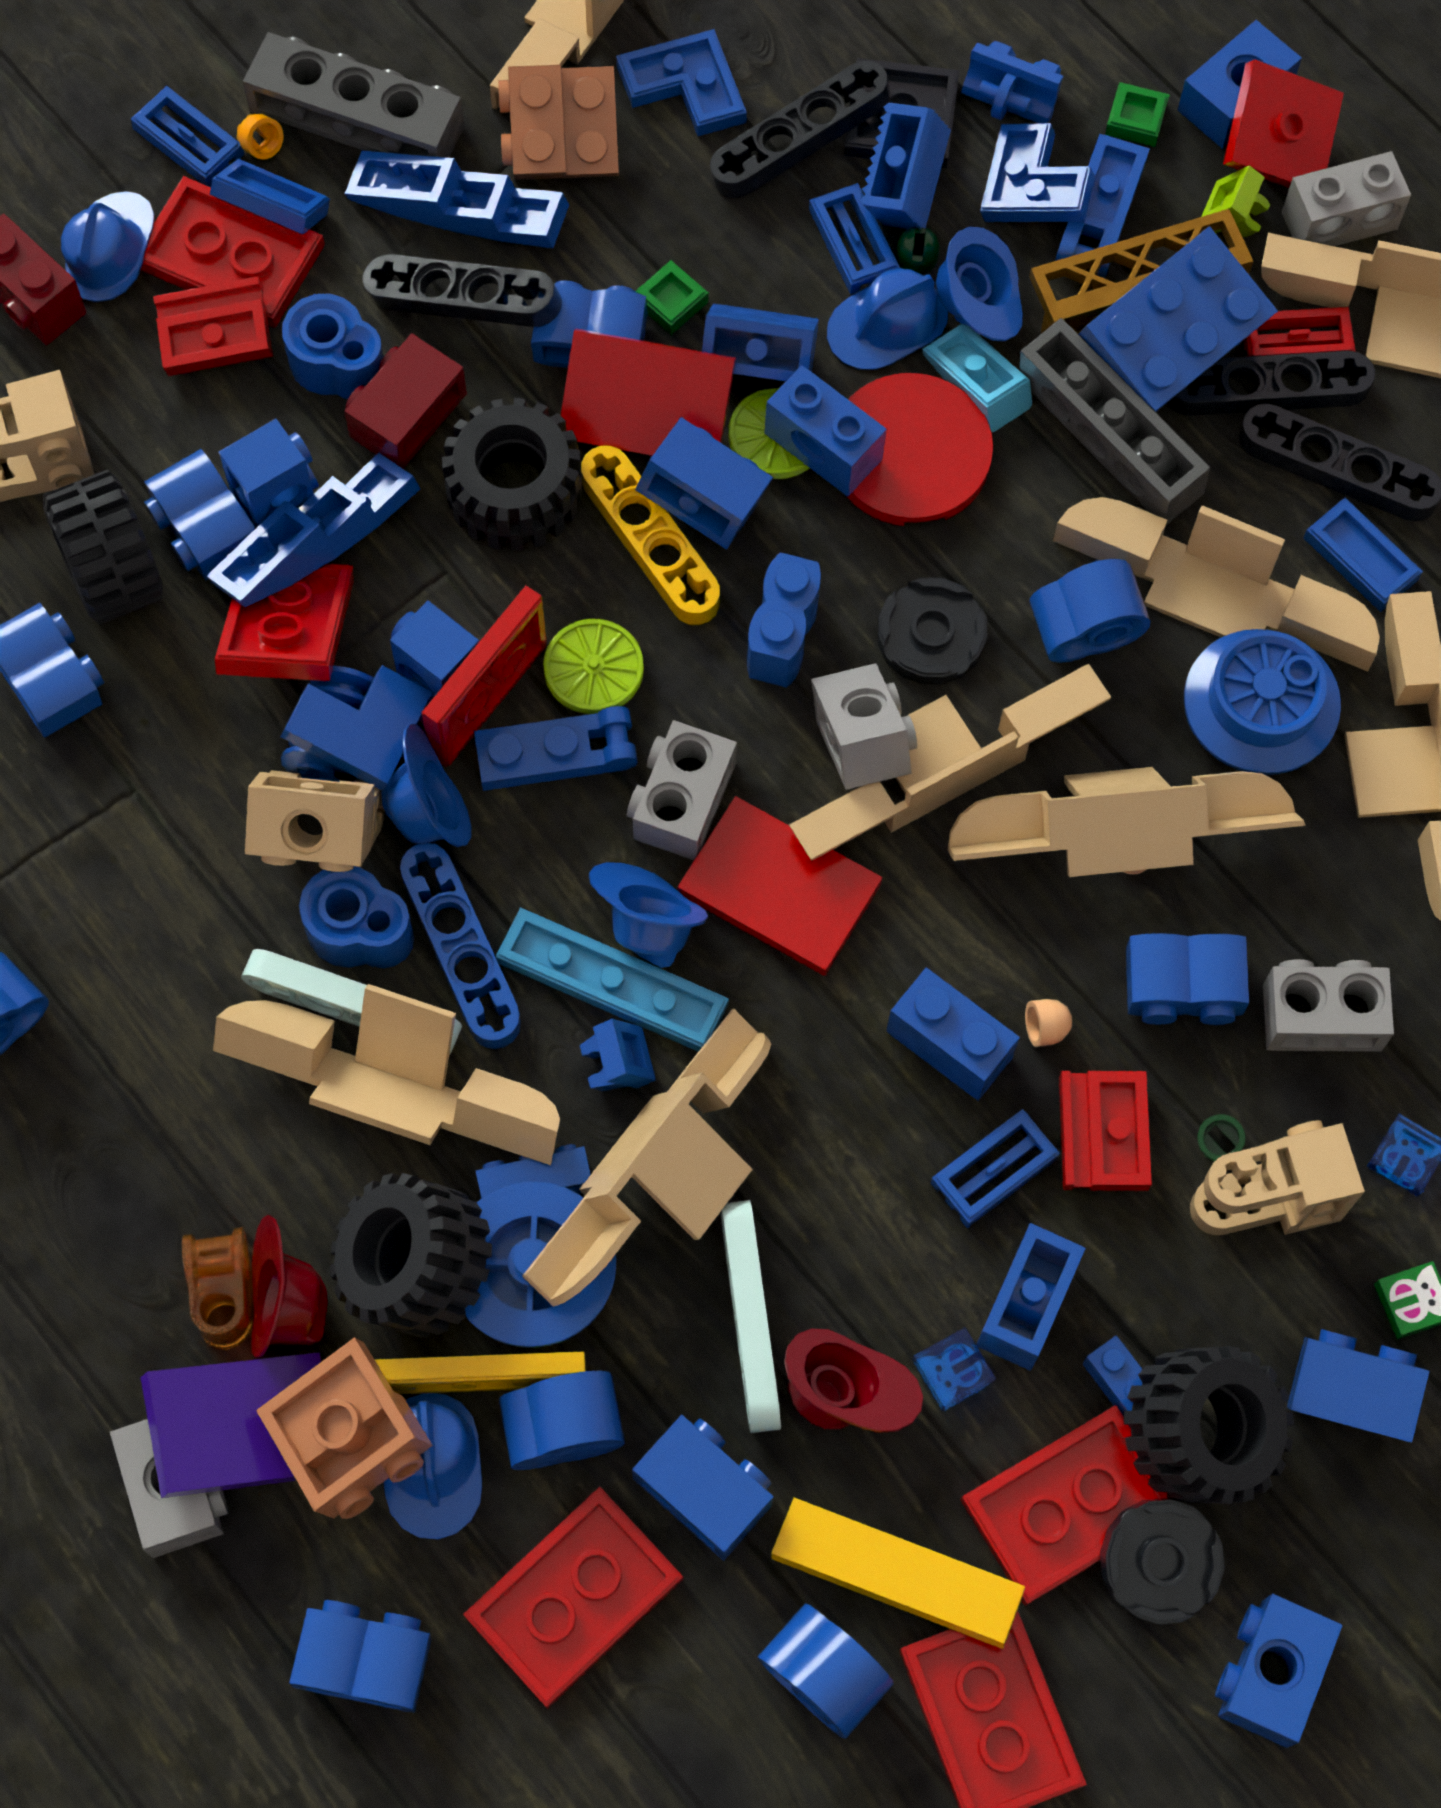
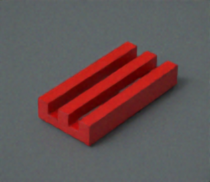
M1349 307L1278 311L1243 340L1244 350H1247V357L1335 351L1356 352ZM1339 326V330L1311 332L1310 329L1290 330L1289 333L1262 335L1257 333V331Z

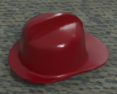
M266 1215L262 1218L257 1228L252 1256L254 1322L251 1346L252 1354L257 1359L264 1355L269 1345H313L318 1343L323 1337L328 1305L327 1289L321 1276L310 1264L283 1253L281 1234L277 1221L272 1215Z
M811 1328L801 1332L787 1346L784 1360L789 1379L787 1392L791 1395L792 1402L799 1414L815 1426L823 1429H842L852 1424L856 1427L878 1433L896 1432L911 1425L922 1410L923 1393L918 1380L906 1366L885 1354L858 1344L846 1336L829 1329Z

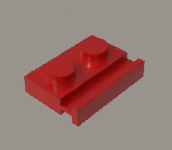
M258 276L153 296L154 304L157 308L158 318H156L162 366L168 376L273 356L267 311L263 299V284Z
M1061 1071L1059 1076L1063 1190L1089 1188L1090 1191H1149L1152 1181L1146 1071H1088L1087 1073Z

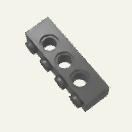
M268 32L243 79L249 112L264 114L278 122L363 151L450 158L464 129L461 97L454 95L448 89L437 85L427 86L409 80L391 69L380 70L359 63L351 56L343 53H329L312 47L296 37L285 38ZM403 115H410L409 117L399 118Z
M1062 318L1021 350L1019 371L1030 380L1031 392L1149 513L1166 519L1167 526L1204 495L1210 467Z

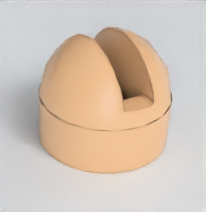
M1052 999L1034 1000L1027 1003L1025 1023L1032 1045L1034 1047L1054 1045L1067 1036L1072 1027V1015L1067 1006L1058 1000Z

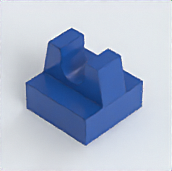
M610 1019L594 1026L595 1035L580 1044L582 1056L592 1059L601 1057L603 1065L599 1073L588 1077L590 1089L599 1091L623 1087L637 1089L656 1081L641 1026Z

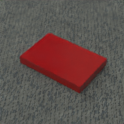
M183 176L154 222L141 271L185 290L258 276L263 284V299L267 311L268 325L276 328L324 248L323 235L312 230H308L304 234L298 233L210 195L211 187Z
M575 329L573 332L561 417L566 421V430H573L577 442L598 446H613L620 450L652 456L681 417L694 426L706 430L714 439L722 443L736 358Z
M326 564L293 585L247 607H243L232 598L215 656L216 674L330 681L354 583L353 566Z
M526 585L421 712L426 736L431 742L440 763L445 767L451 765L475 735L474 731H478L547 646L542 596Z
M735 796L681 880L677 891L689 901L821 975L826 976L880 888L883 877L834 850L811 861L789 825Z
M1116 1405L965 1494L960 1499L1008 1580L1025 1586L1021 1599L1024 1606H1027L1101 1561L1100 1551L1106 1531L1123 1510L1141 1500L1167 1498V1492H1156L1148 1485L1150 1475H1139L1133 1463L1138 1458L1136 1451H1128L1125 1441L1126 1437L1132 1436L1131 1428L1128 1424H1124V1417Z
M599 1487L463 1615L548 1709L683 1580V1576L605 1491Z
M1018 1610L1004 1649L952 1629L900 1648V1655L959 1808H1029L1087 1785Z

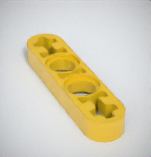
M598 446L591 449L585 454L581 462L582 485L587 495L673 614L680 621L690 625H701L709 622L716 616L720 605V586L715 576L669 513L635 490L641 475L628 457L620 449L613 446ZM603 466L607 471L615 469V482L620 490L615 496L614 488L605 476L596 477V468ZM641 504L649 509L651 515L644 523L631 525L621 519L620 513L627 505ZM667 544L674 546L681 556L673 565L660 566L655 564L649 555L655 547ZM686 573L687 583L696 594L706 591L704 604L699 605L695 600L685 603L686 588L680 578Z

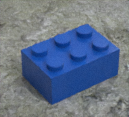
M1209 226L1087 324L1078 335L1156 412L1261 327L1278 310Z

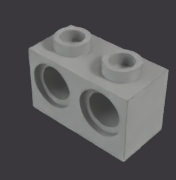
M1390 151L1293 177L1282 209V215L1292 238L1329 246H1338L1398 230L1411 193L1394 154Z
M673 720L666 738L657 736L652 745L647 761V768L652 769V773L646 787L637 785L628 805L627 817L633 819L634 840L695 860L705 843L735 768L737 742ZM684 758H696L704 765L696 771L688 772L678 768L676 763ZM673 806L679 808L684 815L675 821H664L656 816V812L663 807Z
M1288 960L1280 963L1279 966H1273L1263 984L1266 1050L1382 1052L1394 1035L1389 968L1371 967V963L1364 960L1344 961L1337 964L1336 967H1314V963L1308 960ZM1296 994L1304 997L1310 1004L1311 1012L1300 1013L1293 1010L1288 1005L1285 996ZM1356 995L1362 998L1367 1004L1369 1012L1357 1013L1352 1011L1346 1005L1343 996Z

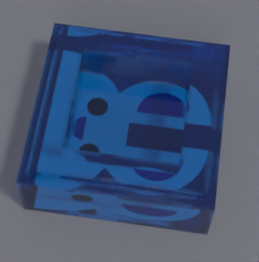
M1398 1114L1367 1167L1418 1197L1425 1189L1441 1161V1138L1403 1115Z
M966 1327L914 1355L912 1359L942 1412L992 1385L996 1380Z

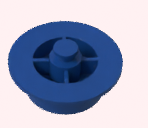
M1265 629L1243 630L1228 634L1213 642L1198 656L1192 665L1184 689L1185 714L1196 739L1217 760L1244 772L1274 775L1287 773L1305 766L1319 756L1328 746L1340 719V692L1337 681L1327 663L1306 643L1296 637L1278 631Z
M528 1181L501 1187L476 1202L482 1209L480 1218L487 1220L490 1233L485 1238L486 1242L492 1244V1257L486 1259L485 1268L490 1270L486 1282L481 1281L478 1288L481 1296L475 1306L468 1305L465 1308L466 1318L479 1331L496 1341L511 1346L525 1348L545 1347L563 1342L575 1336L589 1326L599 1315L608 1301L613 1288L616 1274V1254L600 1274L581 1292L565 1303L554 1307L522 1277L581 1202L582 1196L557 1184Z

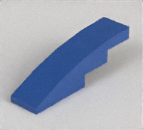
M361 151L345 191V195L350 201L407 220L466 235L546 248H554L569 207L563 192L515 188L509 175L461 171L454 158Z
M378 453L346 485L332 476L299 509L285 500L219 563L207 577L211 583L243 607H247L293 585L336 559L379 527L420 490V487L413 475Z

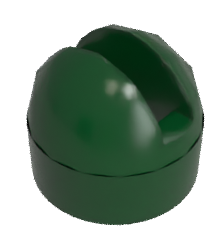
M910 227L903 232L898 241L896 252L899 265L903 269H911L919 274L926 273L935 267L939 256L937 236L929 228ZM915 242L924 243L923 256L913 255Z
M1218 1114L1207 1118L1201 1124L1197 1136L1198 1145L1203 1155L1209 1160L1215 1162L1221 1156L1226 1155L1221 1146L1208 1134L1215 1126L1235 1147L1229 1153L1244 1149L1245 1132L1242 1125L1235 1118L1225 1114Z

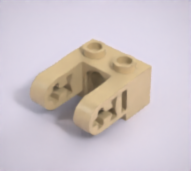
M56 370L6 384L9 396L0 398V502L56 490L94 475L81 424L61 371ZM6 462L13 478L7 480L1 465Z
M271 770L270 773L259 772L248 786L245 854L261 856V860L264 863L279 866L292 865L296 863V860L319 862L321 869L333 872L350 871L354 866L361 867L383 825L385 810L382 806V790L376 788L375 784H369L357 779L354 782L341 780L340 782L302 778L300 773ZM309 814L317 818L322 825L323 833L311 835L304 832L297 822L299 815Z
M1319 1120L1302 1123L1290 1128L1287 1131V1137L1258 1147L1229 1153L1218 1158L1209 1169L1204 1182L1198 1187L1190 1202V1214L1196 1226L1203 1232L1211 1235H1225L1280 1221L1284 1235L1341 1221L1365 1192L1343 1123L1323 1127L1322 1121ZM1226 1170H1232V1173L1226 1174ZM1210 1202L1214 1208L1226 1213L1225 1219H1220L1216 1211L1207 1212L1204 1206ZM1251 1210L1254 1214H1248L1247 1211Z

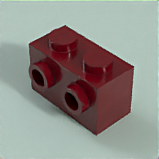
M3 213L0 216V303H2L5 312L18 327L23 330L28 328L47 346L87 312L76 280Z
M411 333L400 347H392L385 354L380 363L379 371L366 386H358L348 398L344 412L350 438L374 454H382L404 469L467 395L463 366Z

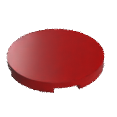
M901 373L876 379L851 395L848 399L887 429L882 461L847 497L855 506L876 519L904 526L905 522H927L940 518L947 520L963 511L979 495L990 471L993 440L985 415L966 392L938 377L919 373Z

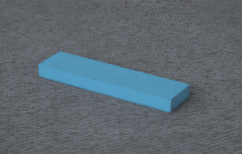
M521 907L495 956L498 964L697 1052L700 1051L718 1028L729 1005V998Z

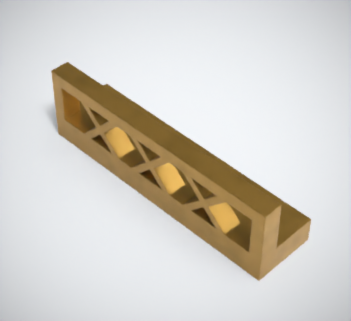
M1222 210L1031 268L1029 278L1045 312L1041 333L1062 318L1079 334L1087 324L1159 267V265L1146 260L1150 250L1166 247L1178 252L1209 226L1213 231L1221 229L1229 246V251L1249 274L1253 259L1230 210ZM1113 261L1133 269L1127 280L1117 283L1097 276L1101 265ZM1067 277L1083 285L1078 295L1056 301L1048 281Z

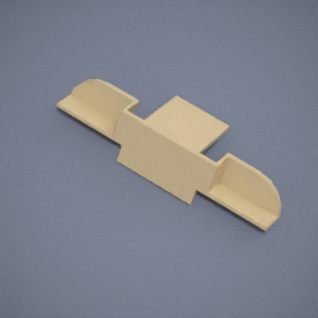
M537 0L524 17L525 23L533 27L490 84L492 108L498 109L499 107L498 80H509V66L561 64L562 67L566 60L578 65L624 0Z
M1268 233L1261 265V275L1269 288L1284 297L1328 308L1348 307L1356 285L1376 289L1377 295L1365 356L1372 364L1441 378V253L1379 240L1374 254H1368Z
M1105 497L1086 499L1068 508L1057 522L1053 542L1097 560L1122 559L1127 561L1131 565L1134 575L1153 583L1144 601L1146 607L1221 638L1231 633L1251 629H1266L1286 633L1306 643L1314 650L1367 672L1377 655L1380 636L1376 620L1363 603L1344 592L1303 575L1300 576L1295 589L1269 579L1285 541L1281 537L1201 506L1188 545L1163 535L1167 524L1166 519L1125 502Z
M1428 591L1390 594L1385 616V646L1395 706L1428 703L1431 726L1345 733L1344 737L1358 818L1441 812V644L1432 593ZM1429 821L1418 838V845L1429 903L1435 917L1441 921V821Z
M1087 664L1003 709L998 728L1003 737L981 748L947 695H944L909 714L917 737V749L909 750L912 774L895 778L905 793V800L894 804L881 782L867 784L854 789L789 824L811 861L885 822L892 833L1025 761L1029 743L1110 700L1111 696L1091 666Z
M1153 767L1064 775V784L1074 795L1072 797L1051 798L1046 791L998 795L976 801L960 813L950 830L948 852L953 861L1066 850L1067 875L1069 877L1193 865L1192 837L1305 826V822L1295 813L1292 798L1282 785L1262 773L1241 771L1192 776V785L1171 787Z
M368 984L364 991L356 1056L331 1048L335 1020L287 1004L267 1000L245 1001L226 1008L216 1016L213 1051L317 1086L310 1096V1105L428 1145L432 1143L440 1128L551 1166L560 1117L556 1106L543 1093L525 1084L477 1068L462 1091L445 1086L456 1016L454 1012Z
M735 1009L729 1012L670 1089L665 1093L652 1096L579 1189L585 1197L522 1275L553 1307L565 1303L591 1283L612 1260L641 1222L617 1197L631 1177L694 1240H699L752 1171V1168L689 1105L691 1101L703 1114L730 1107L769 1053L771 1047L769 1038L764 1033H757Z

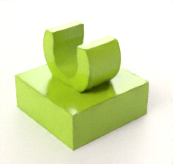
M1249 165L1216 181L1201 217L1229 209L1242 237H1248L1259 232L1261 226L1250 217L1249 213L1256 216L1267 211L1270 207L1268 200L1258 193L1265 177ZM1221 229L1215 230L1214 232H1215V233L1221 232Z

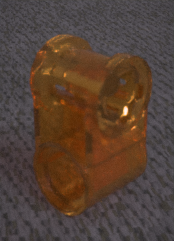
M243 1227L234 1228L232 1235L196 1239L193 1234L183 1235V1266L188 1285L192 1321L208 1345L217 1349L236 1347L247 1338L252 1327L249 1291L250 1258L245 1230ZM223 1304L236 1307L232 1320L220 1327L207 1324V1318L215 1307Z

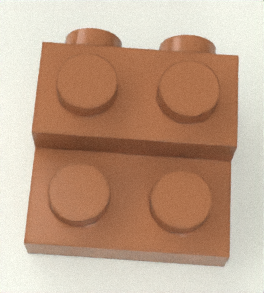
M560 64L508 67L509 80H498L500 113L510 112L511 134H501L502 164L503 166H513L515 180L619 176L614 66L561 68Z
M355 1337L256 1410L313 1510L331 1518L340 1515L342 1519H349L365 1511L374 1501L371 1494L373 1489L388 1478L392 1482H400L415 1474L424 1463L420 1455L433 1446L404 1397L392 1390L365 1343Z

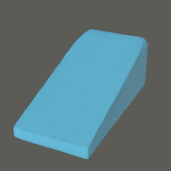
M960 324L922 349L925 358L941 377L966 392L982 411L989 423L991 432L997 431L1031 408L1030 380L971 327Z

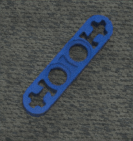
M417 844L407 850L401 860L400 870L404 887L471 1035L477 1043L485 1048L499 1049L506 1047L516 1039L520 1032L521 1020L517 1003L449 855L436 844ZM427 861L431 868L438 867L435 870L441 893L434 897L431 896L425 878L423 876H416L419 874L418 864ZM444 908H456L465 915L464 925L455 933H441L433 926L435 915ZM478 957L485 961L488 965V971L482 980L470 984L458 979L455 975L456 966L464 958ZM495 987H498V988H499V991H492V990H493ZM488 993L498 1015L509 1014L503 1019L504 1029L494 1032L490 1025L480 1027L486 1020L484 1008L479 998ZM467 999H474L471 1003L466 1001Z

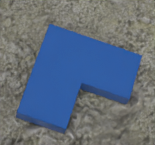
M714 29L616 56L617 69L632 108L682 95L697 136L746 123V109Z
M1051 123L1001 124L980 213L985 222H1085L1095 180L1091 166L1048 167L1056 135Z
M383 665L377 671L358 710L308 683L280 737L366 783L375 784L376 788L383 791L403 753L404 730L408 724H417L432 692Z

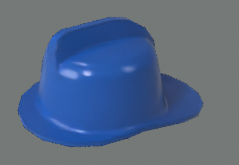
M127 191L109 194L95 201L88 209L73 216L65 225L61 236V252L66 261L65 270L76 280L82 299L92 302L113 300L126 292L136 281L153 230L155 216L150 202L140 194Z
M967 227L958 231L949 242L946 260L940 266L937 273V294L943 306L954 315L959 323L971 327L976 333L990 340L1006 341L1015 337L1022 327L1023 313L1018 287V272L1014 257L1008 246L996 234L985 228Z
M902 268L889 270L878 276L870 286L842 302L833 311L827 326V340L832 353L843 364L855 369L878 370L894 364L940 337L947 325L948 310L943 306L937 294V289L934 287L935 282L930 274L923 276L911 269Z
M408 724L403 733L405 763L393 772L387 786L381 792L382 806L390 820L406 840L411 843L425 844L445 839L456 847L466 846L471 839V822L462 796L445 773L425 732L417 724Z
M606 862L594 866L589 872V880L592 887L611 904L612 926L616 942L660 968L671 966L676 954L686 945L692 928L704 924L708 919L706 910L689 901L672 885L655 873L638 866Z
M423 1393L406 1399V1402L433 1446L420 1455L424 1463L415 1474L400 1482H392L388 1478L384 1481V1488L390 1513L402 1529L419 1538L441 1539L457 1534L471 1522L481 1503L482 1474L479 1440L473 1416L461 1402L445 1394Z

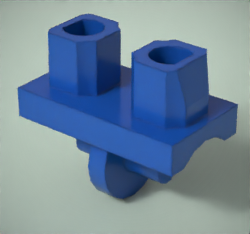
M994 41L989 46L977 43L971 52L970 65L961 93L991 104V117L1002 120L1008 111L1037 123H1049L1064 76L1060 75V65L1044 59L1034 64L1016 58L1012 47L1001 42Z

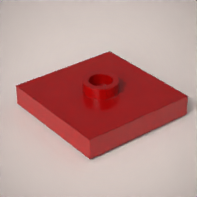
M1256 59L1246 63L1223 165L1237 170L1250 165L1264 176L1265 180L1290 188L1293 177L1326 169L1329 163L1344 92Z

